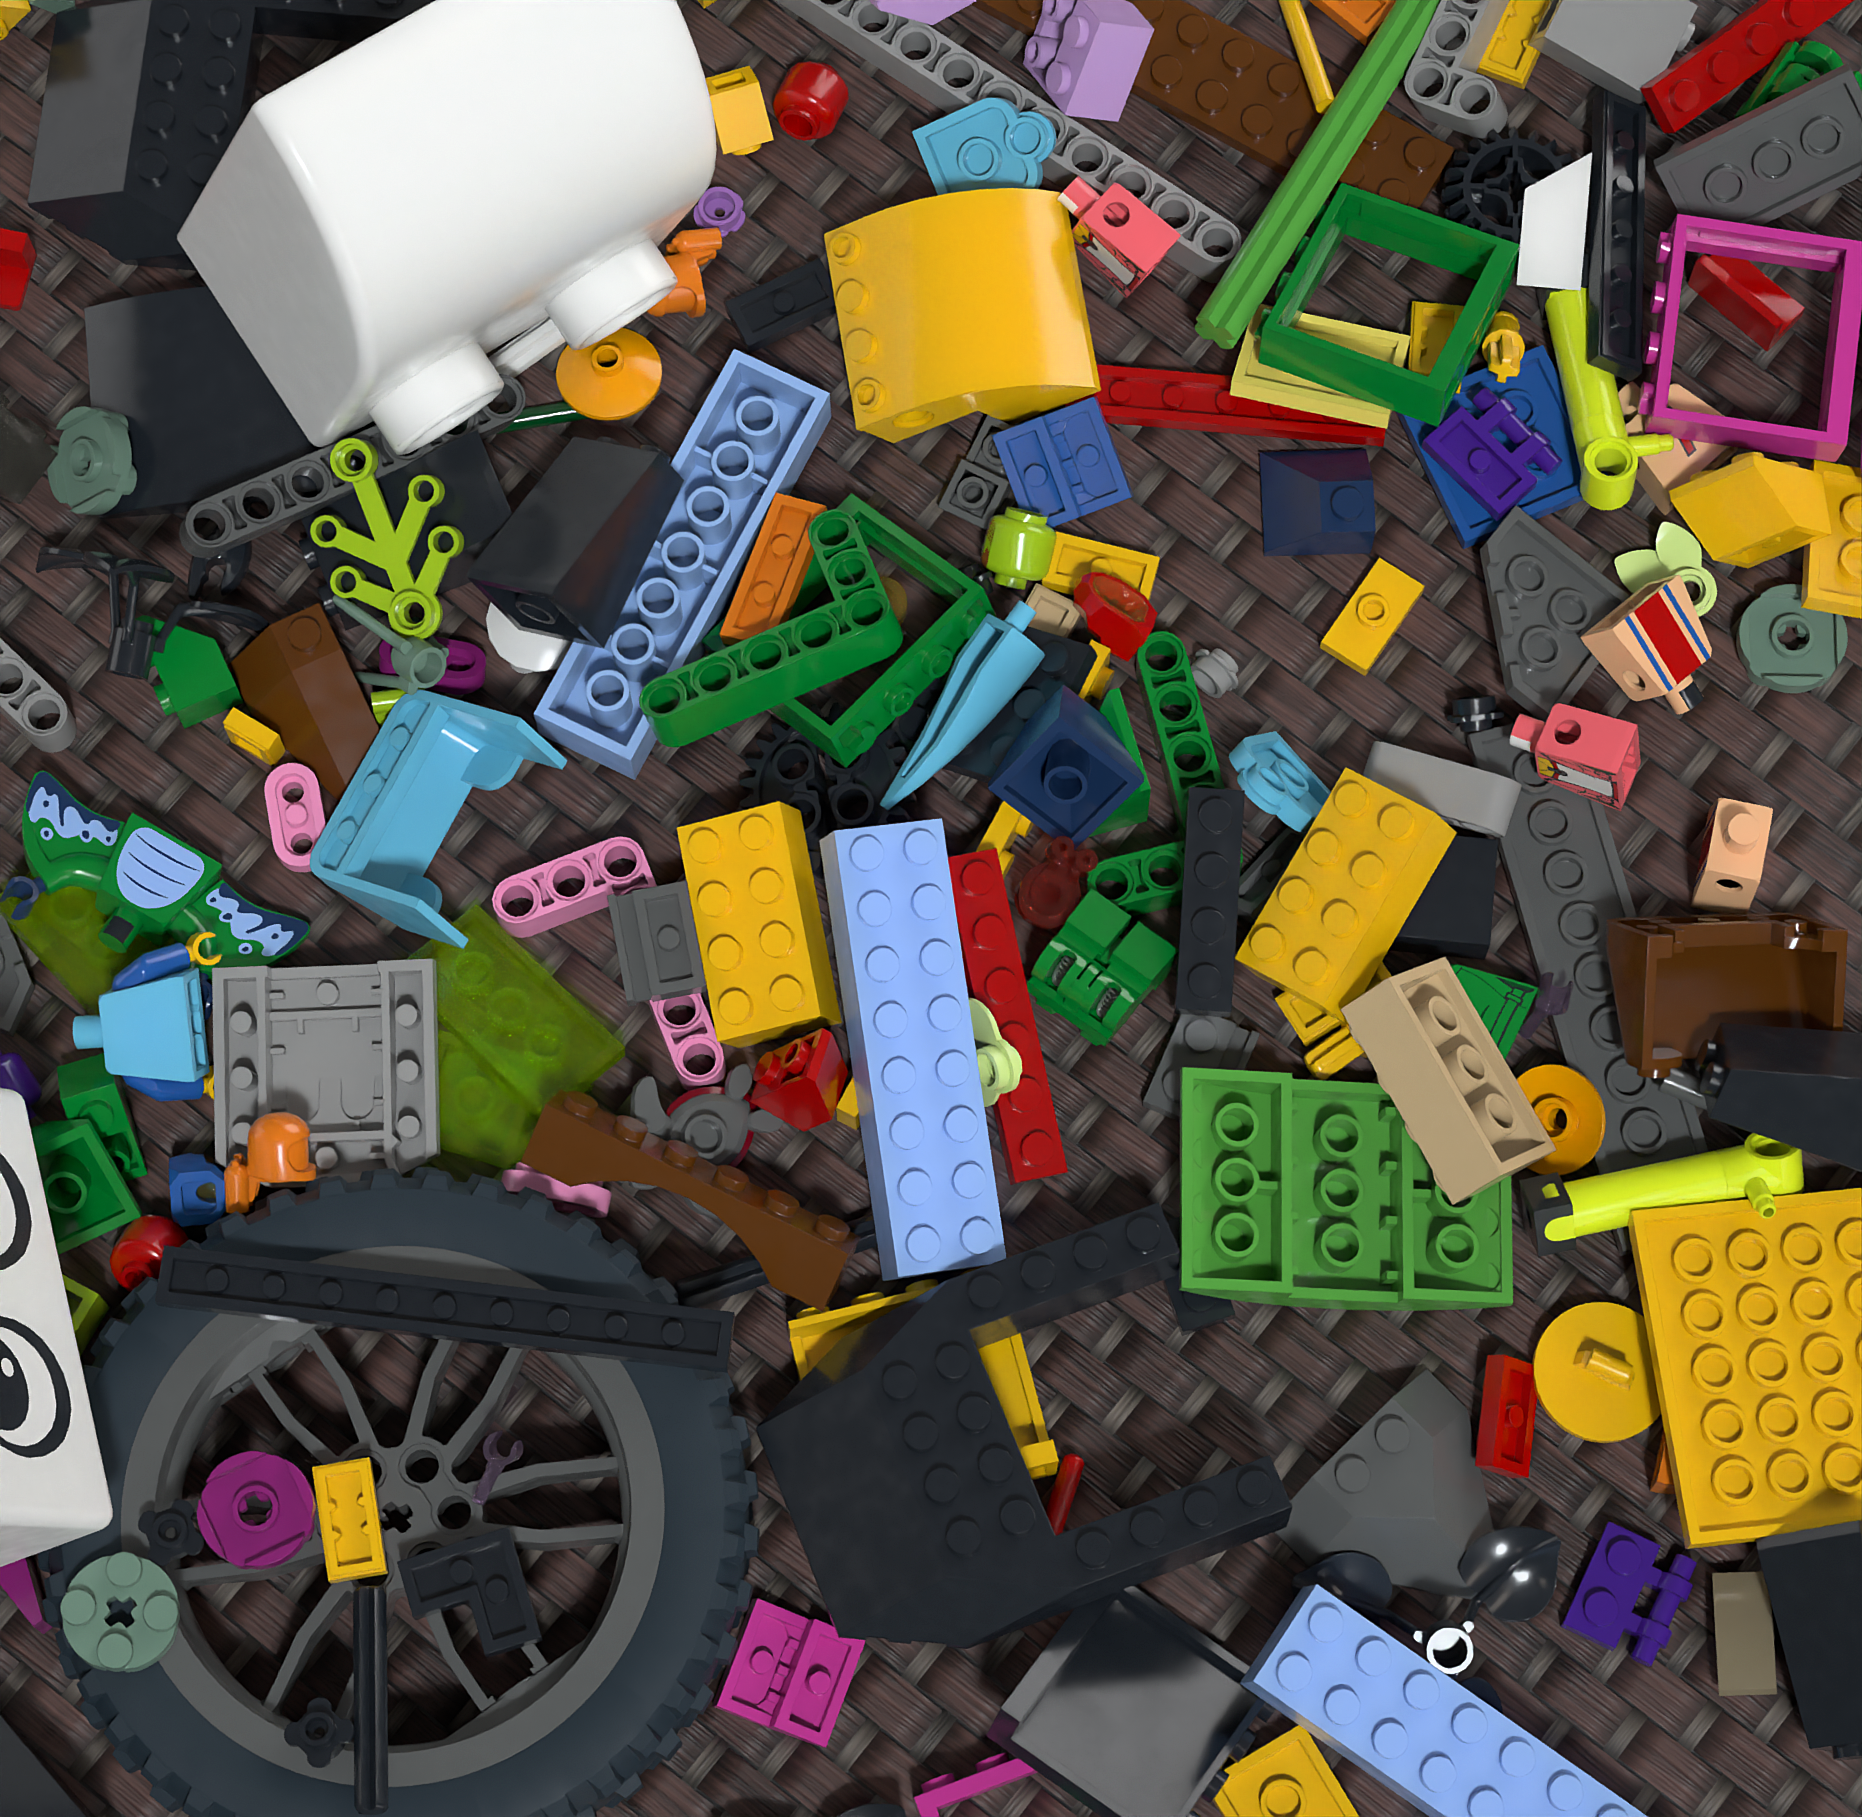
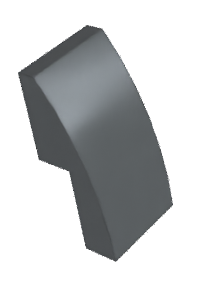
M987 415L966 459H961L938 506L940 509L987 531L990 519L998 514L1012 490L992 435L1013 426Z

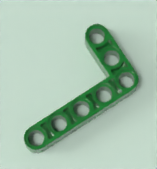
M838 509L824 511L815 517L810 523L808 530L809 540L835 601L655 678L642 689L639 697L640 708L655 737L661 744L667 747L687 745L888 658L898 650L903 640L902 629L856 522L850 513Z
M1166 631L1149 634L1146 642L1138 648L1136 678L1182 841L1105 859L1097 863L1090 870L1087 879L1086 894L1091 888L1098 892L1096 888L1105 881L1120 883L1125 888L1126 893L1118 899L1109 901L1132 917L1182 904L1185 820L1189 787L1225 789L1186 649L1177 636ZM1155 655H1164L1169 657L1175 665L1167 671H1157L1148 665L1147 660ZM1177 704L1186 709L1189 715L1181 721H1171L1162 715L1161 710L1165 706ZM1183 754H1191L1199 758L1203 766L1196 771L1187 772L1181 770L1174 761ZM1241 848L1240 873H1241L1242 862H1243V852H1242V848ZM1158 868H1168L1177 874L1179 880L1171 886L1163 887L1154 883L1149 875Z

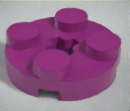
M259 1451L239 1453L220 1463L206 1480L207 1485L202 1491L201 1501L199 1500L198 1525L209 1547L233 1566L245 1570H263L276 1567L294 1557L301 1550L304 1543L313 1535L316 1512L314 1493L303 1473L286 1459L284 1460L279 1456L268 1455L266 1452ZM256 1495L261 1502L269 1500L272 1502V1509L266 1513L267 1521L261 1525H257L253 1520L246 1522L242 1520L241 1514L248 1510L246 1500L251 1496Z

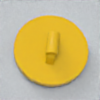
M1591 1302L1565 1311L1545 1329L1536 1345L1532 1360L1534 1388L1542 1408L1560 1428L1583 1440L1612 1443L1626 1440L1639 1434L1659 1417L1661 1409L1645 1319L1642 1315L1619 1304Z

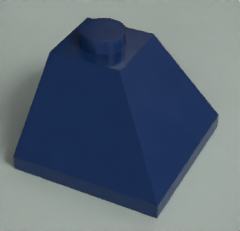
M1366 449L1260 452L1264 556L1371 553L1376 525L1373 478Z
M1062 685L1028 719L989 781L988 789L1069 851L1073 852L1144 782V775L1107 718L1065 685Z

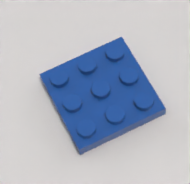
M1541 345L1524 352L1520 360V373L1517 377L1508 376L1506 383L1495 381V373L1489 371L1488 367L1465 376L1461 383L1460 394L1455 393L1440 425L1461 406L1478 420L1484 413L1472 403V400L1483 388L1488 387L1500 400L1506 397L1517 408L1516 415L1534 433L1541 431L1551 441L1550 448L1563 460L1561 465L1549 476L1535 463L1528 465L1526 468L1538 479L1537 484L1516 505L1536 520L1583 501L1584 499L1580 493L1581 470L1561 380L1544 346ZM1396 412L1462 548L1466 549L1488 540L1511 510L1496 521L1422 449L1423 440L1438 427ZM1501 430L1492 434L1510 453L1518 448ZM1602 471V472H1601L1602 474H1605V475L1608 476V474H1607L1606 471Z

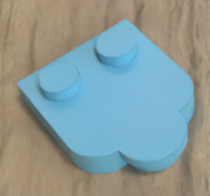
M999 97L982 99L912 131L938 195L979 189H1038L1043 178L1041 162L1052 154L1056 144L1055 128L1046 116L1034 111L1020 113L1011 101Z
M1276 731L1245 737L1229 754L1233 767L1239 773L1237 781L1241 789L1245 791L1247 797L1259 808L1269 814L1277 815L1292 829L1302 833L1309 831L1331 791Z

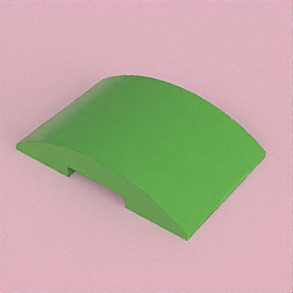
M1182 1067L1180 1069L1179 1290L1244 1302L1324 1309L1426 1311L1513 1305L1511 1176L1478 1194L1452 1205L1446 1193L1436 1184L1433 1170L1420 1147L1408 1135L1405 1121L1396 1105L1379 1083L1292 1079V1073Z

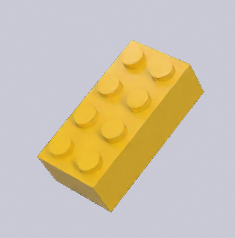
M1346 767L1241 945L1235 959L1257 977L1346 1024L1347 1020L1341 1009L1363 995L1457 832L1437 813Z
M777 801L678 827V838L717 1042L743 1048L842 1023L801 811Z

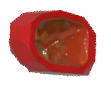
M1091 572L1082 575L1076 581L1073 590L1074 608L1082 615L1087 631L1098 639V643L1110 648L1111 655L1123 662H1128L1137 652L1138 648L1146 642L1158 613L1143 594L1122 580L1102 572Z

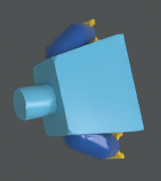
M197 932L187 940L186 946L182 943H176L144 953L116 974L112 983V989L99 995L100 1015L76 1016L74 1018L73 1039L77 1049L103 1047L107 1072L114 1075H122L126 1085L156 1101L200 1099L203 1093H206L214 1100V1065L209 1066L199 969L188 968L190 962L198 965H214L219 962L222 954H215L204 959L198 952L199 943L205 938L215 937L216 934Z

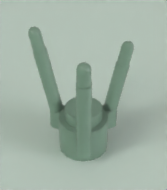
M337 595L333 596L334 604L393 647L391 661L395 672L399 676L358 671L354 673L357 682L398 688L409 695H414L418 687L429 688L441 680L447 666L446 658L449 655V649L438 643L433 635L426 639L413 636L403 639L346 598H341ZM418 617L411 619L415 623L421 622Z

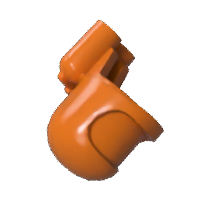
M718 227L680 231L672 239L671 243L666 245V256L663 257L676 275L678 282L675 288L661 301L647 310V313L656 317L686 312L690 318L702 317L704 315L706 299L699 267L707 264L708 260L715 259L716 250L722 247V237Z
M274 1112L260 1117L253 1123L248 1132L247 1158L242 1153L234 1154L233 1160L224 1171L227 1213H234L235 1211L239 1213L249 1212V1207L253 1206V1201L258 1195L261 1182L283 1183L312 1181L316 1179V1165L309 1163L308 1137L310 1136V1130L303 1119L287 1112Z

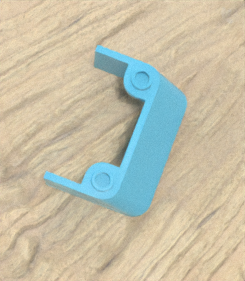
M417 690L414 695L405 694L393 706L314 846L310 856L311 871L329 887L397 926L464 949L469 939L438 914L442 904V893L437 885L423 877L426 869L472 787L486 791L501 788L514 777L523 759L563 770L567 760L520 717L426 690Z

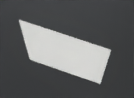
M1592 153L1525 189L1516 285L1581 291Z

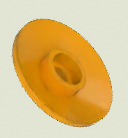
M620 328L611 335L584 349L572 350L567 345L557 363V386L564 401L579 414L596 420H619L640 412L655 398L662 382L661 360L655 347L644 336L635 331ZM604 362H616L611 367L600 366Z
M1542 1065L1523 1073L1516 1080L1557 1149L1546 1157L1527 1166V1168L1543 1175L1556 1172L1559 1175H1565L1581 1169L1595 1156L1604 1138L1606 1117L1604 1105L1597 1089L1582 1073L1564 1065ZM1560 1109L1564 1110L1567 1116V1125L1564 1129L1560 1128L1556 1122V1114Z

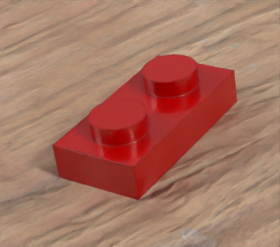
M1505 1354L1487 1355L1479 1433L1476 1441V1467L1508 1478H1529L1537 1395L1533 1381V1364Z

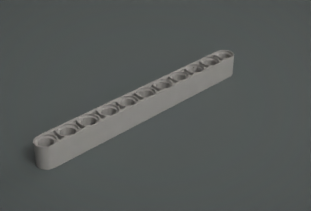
M776 0L948 114L954 113L982 99L994 97L1011 101L1020 113L1034 111L1043 114L1051 121L1056 132L1055 148L1052 154L1041 162L1043 176L1064 190L1076 177L1080 176L1100 196L1116 182L1125 189L1138 191L1142 195L1138 200L1161 219L1168 217L1181 219L1185 225L1175 229L1181 237L1166 256L1200 279L1209 283H1219L1241 248L1240 232L1230 221L1069 116L1064 115L1061 111L926 23L880 11L869 0H842L834 5H827L820 0ZM869 23H879L885 26L883 30L878 32H868L863 29ZM913 50H920L925 52L927 56L920 60H911L905 54ZM954 78H964L970 84L962 88H954L949 86L947 82ZM1082 161H1091L1099 166V168L1092 172H1083L1078 170L1075 165ZM1212 245H1219L1224 247L1229 253L1222 257H1213L1208 255L1204 249Z

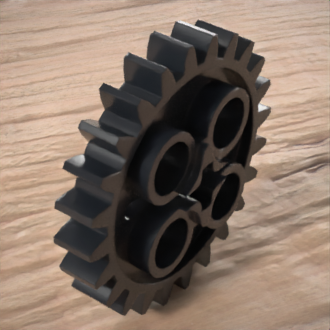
M835 702L830 709L829 715L825 717L816 704L811 705L810 711L830 726L844 713L839 703ZM773 723L771 727L777 739L773 743L758 739L756 744L764 753L762 759L747 758L745 761L747 766L755 773V777L740 780V785L753 796L740 801V807L743 810L780 801L800 810L801 815L815 812L813 824L804 829L812 872L818 879H822L824 869L819 840L831 832V812L829 806L821 797L827 793V782L822 765L819 762V747L793 727L785 730L780 725ZM892 729L882 731L876 737L873 745L866 752L862 753L859 761L850 768L841 769L840 763L825 752V771L835 784L829 787L828 794L838 830L911 821L910 816L900 806L901 804L916 801V796L913 792L888 810L880 805L909 755L904 746L896 747L900 739ZM809 762L805 774L797 779H788V773L795 764ZM868 802V809L862 817L855 820L847 819V813L854 804Z

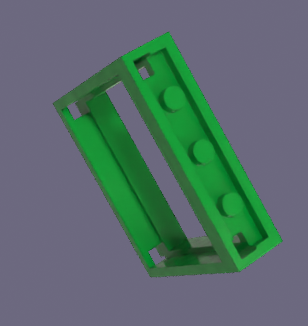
M1341 183L1330 205H1322L1318 211L1314 222L1315 232L1312 238L1306 235L1302 238L1295 255L1294 266L1296 267L1293 273L1285 271L1281 276L1275 292V306L1272 310L1265 308L1262 311L1261 323L1254 334L1256 339L1261 340L1258 363L1439 427L1513 282L1520 245ZM1345 235L1478 281L1429 377L1294 329Z
M852 493L836 509L844 510L854 518L866 547L870 544L953 605L831 726L794 698L769 709L845 768L859 754L866 752L873 745L876 737L897 716L907 712L914 700L936 678L941 677L947 672L952 662L957 658L988 613L997 618L982 586ZM815 553L788 621L794 619L828 586ZM725 618L701 640L709 655L728 646V644L722 642L719 634Z

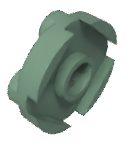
M86 406L76 407L66 413L55 429L64 430L60 437L59 446L50 445L47 457V472L51 490L59 503L70 505L72 509L69 511L85 515L104 514L119 502L122 495H130L137 482V473L131 464L132 452L128 436L127 418L118 412ZM91 460L90 467L88 469V461Z
M1784 584L1768 589L1746 609L1737 628V652L1740 661L1746 668L1748 678L1756 685L1767 686L1772 690L1783 693H1802L1823 686L1830 680L1846 652L1848 634L1843 616L1801 608L1802 585ZM1786 627L1795 628L1796 636L1805 637L1806 644L1799 645L1797 650H1788L1784 644H1780L1778 637L1784 635Z
M120 1552L113 1556L102 1557L85 1566L71 1581L60 1605L63 1629L69 1644L76 1654L88 1665L104 1671L135 1672L156 1663L173 1645L180 1620L179 1596L168 1575L150 1560L136 1557L128 1552ZM118 1600L121 1603L132 1600L137 1604L131 1611V1615L135 1620L131 1626L126 1628L122 1623L118 1622L111 1627L106 1623V1619L111 1614L108 1606L113 1601Z

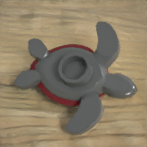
M747 1064L737 1065L728 1073L725 1087H703L688 1091L671 1103L665 1112L661 1107L656 1082L652 1076L640 1079L633 1087L631 1096V1117L644 1123L649 1133L667 1142L669 1140L684 1142L698 1152V1157L716 1166L728 1165L735 1168L746 1155L754 1132L767 1134L775 1132L784 1122L763 1109L757 1110V1106L750 1102L751 1095L747 1092L752 1085V1075ZM628 1181L629 1186L634 1189L649 1190L657 1187ZM683 1196L689 1208L696 1213L708 1218L719 1219L712 1212Z

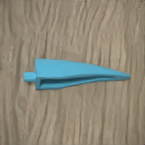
M1019 600L1004 621L989 613L983 619L958 654L946 685L921 735L880 803L882 807L887 810L924 784L958 755L1008 703L1045 657L1043 651L1022 634L1037 613L1027 604Z

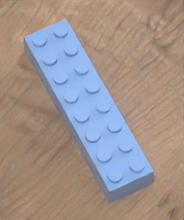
M736 349L732 351L670 464L684 479L683 485L604 649L576 642L572 643L534 712L540 735L633 780L636 779L657 740L639 705L642 689L655 678L701 659L706 650L701 640L721 622L739 586L738 582L745 571L775 493L790 495L831 419L830 393Z
M942 818L833 831L819 840L882 1279L887 1281L966 1270L1006 1259Z
M1317 1584L1301 1589L1240 1682L1241 1685L1429 1817H1648Z

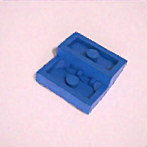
M1097 396L992 435L1019 509L1047 516L1046 525L1051 528L1134 497Z

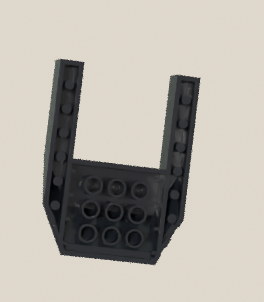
M91 0L57 12L27 202L29 208L48 219L57 220L65 225L66 229L83 240L85 238L107 250L110 256L125 265L197 271L178 242L177 234L254 104L264 34L360 43L435 0Z
M1159 1202L949 1279L844 1336L756 1427L757 1435L838 1638L866 1640L870 1637L884 1638L888 1642L911 1644L912 1641L946 1644V1647L969 1649L1287 1527L1292 1504L1270 1455L1055 1536L977 1350L1175 1276L1177 1274L1180 1250Z

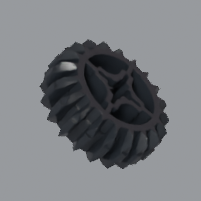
M1515 126L1509 130L1507 139H1502L1494 128L1488 133L1486 144L1474 137L1469 142L1468 153L1459 150L1453 160L1455 168L1446 170L1444 183L1447 187L1442 190L1441 194L1442 205L1448 207L1445 209L1444 219L1520 245L1525 189L1540 181L1529 176L1526 171L1542 180L1572 164L1571 154L1555 156L1558 146L1556 140L1553 139L1542 146L1538 144L1539 134L1536 130L1529 134L1527 140L1520 139L1519 132ZM1504 168V173L1501 176L1484 179V183H1475L1478 178L1487 172ZM1510 182H1512V194L1515 195L1517 203L1515 213L1513 212V201L1510 200V194L1508 193ZM1484 215L1492 216L1500 225L1490 221Z

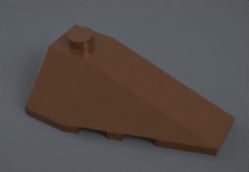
M317 603L269 625L228 664V668L250 714L259 723L278 733L285 750L297 762L299 761L302 765L308 767L315 774L323 788L339 803L380 730L321 605Z

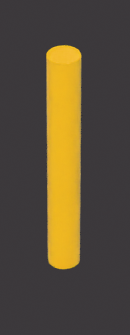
M1278 0L1315 108L1318 113L1325 114L1335 98L1301 1Z

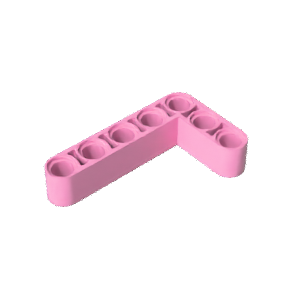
M619 836L506 878L494 890L492 901L498 923L503 931L513 937L525 938L608 907V895L615 894L616 896L631 894L634 890L655 887L657 885L639 844L631 838ZM617 859H630L636 864L633 872L624 877H616L608 873L609 866ZM577 878L585 883L582 891L572 897H565L556 892L559 884L565 879ZM515 898H528L533 902V907L524 916H510L505 912L507 905ZM697 993L655 1002L652 1000L647 1001L678 1080L683 1088L691 1091L703 1087H721L727 1073L723 1049L720 1042H717L715 1029L701 994ZM678 1005H686L694 1009L695 1016L685 1025H674L666 1019L670 1009ZM695 1055H709L715 1060L713 1069L704 1075H694L686 1069L687 1062Z

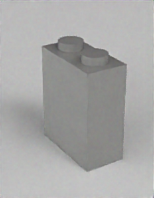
M1550 0L1528 45L1604 89L1640 104L1646 101L1640 88L1667 69L1675 51L1681 52L1689 42L1695 30V24L1690 21L1698 6L1689 0Z

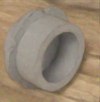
M1218 648L1214 649L1211 653L1206 649H1200L1196 652L1197 660L1190 667L1195 684L1211 697L1220 698L1226 691L1237 688L1238 678L1236 673L1238 672V666L1230 655Z

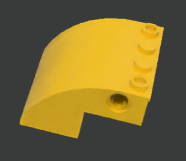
M1021 188L979 189L947 193L890 207L824 234L856 430L865 431L891 443H896L975 411H980L1009 425H1014L1101 391L1069 212L1057 200L1062 193Z

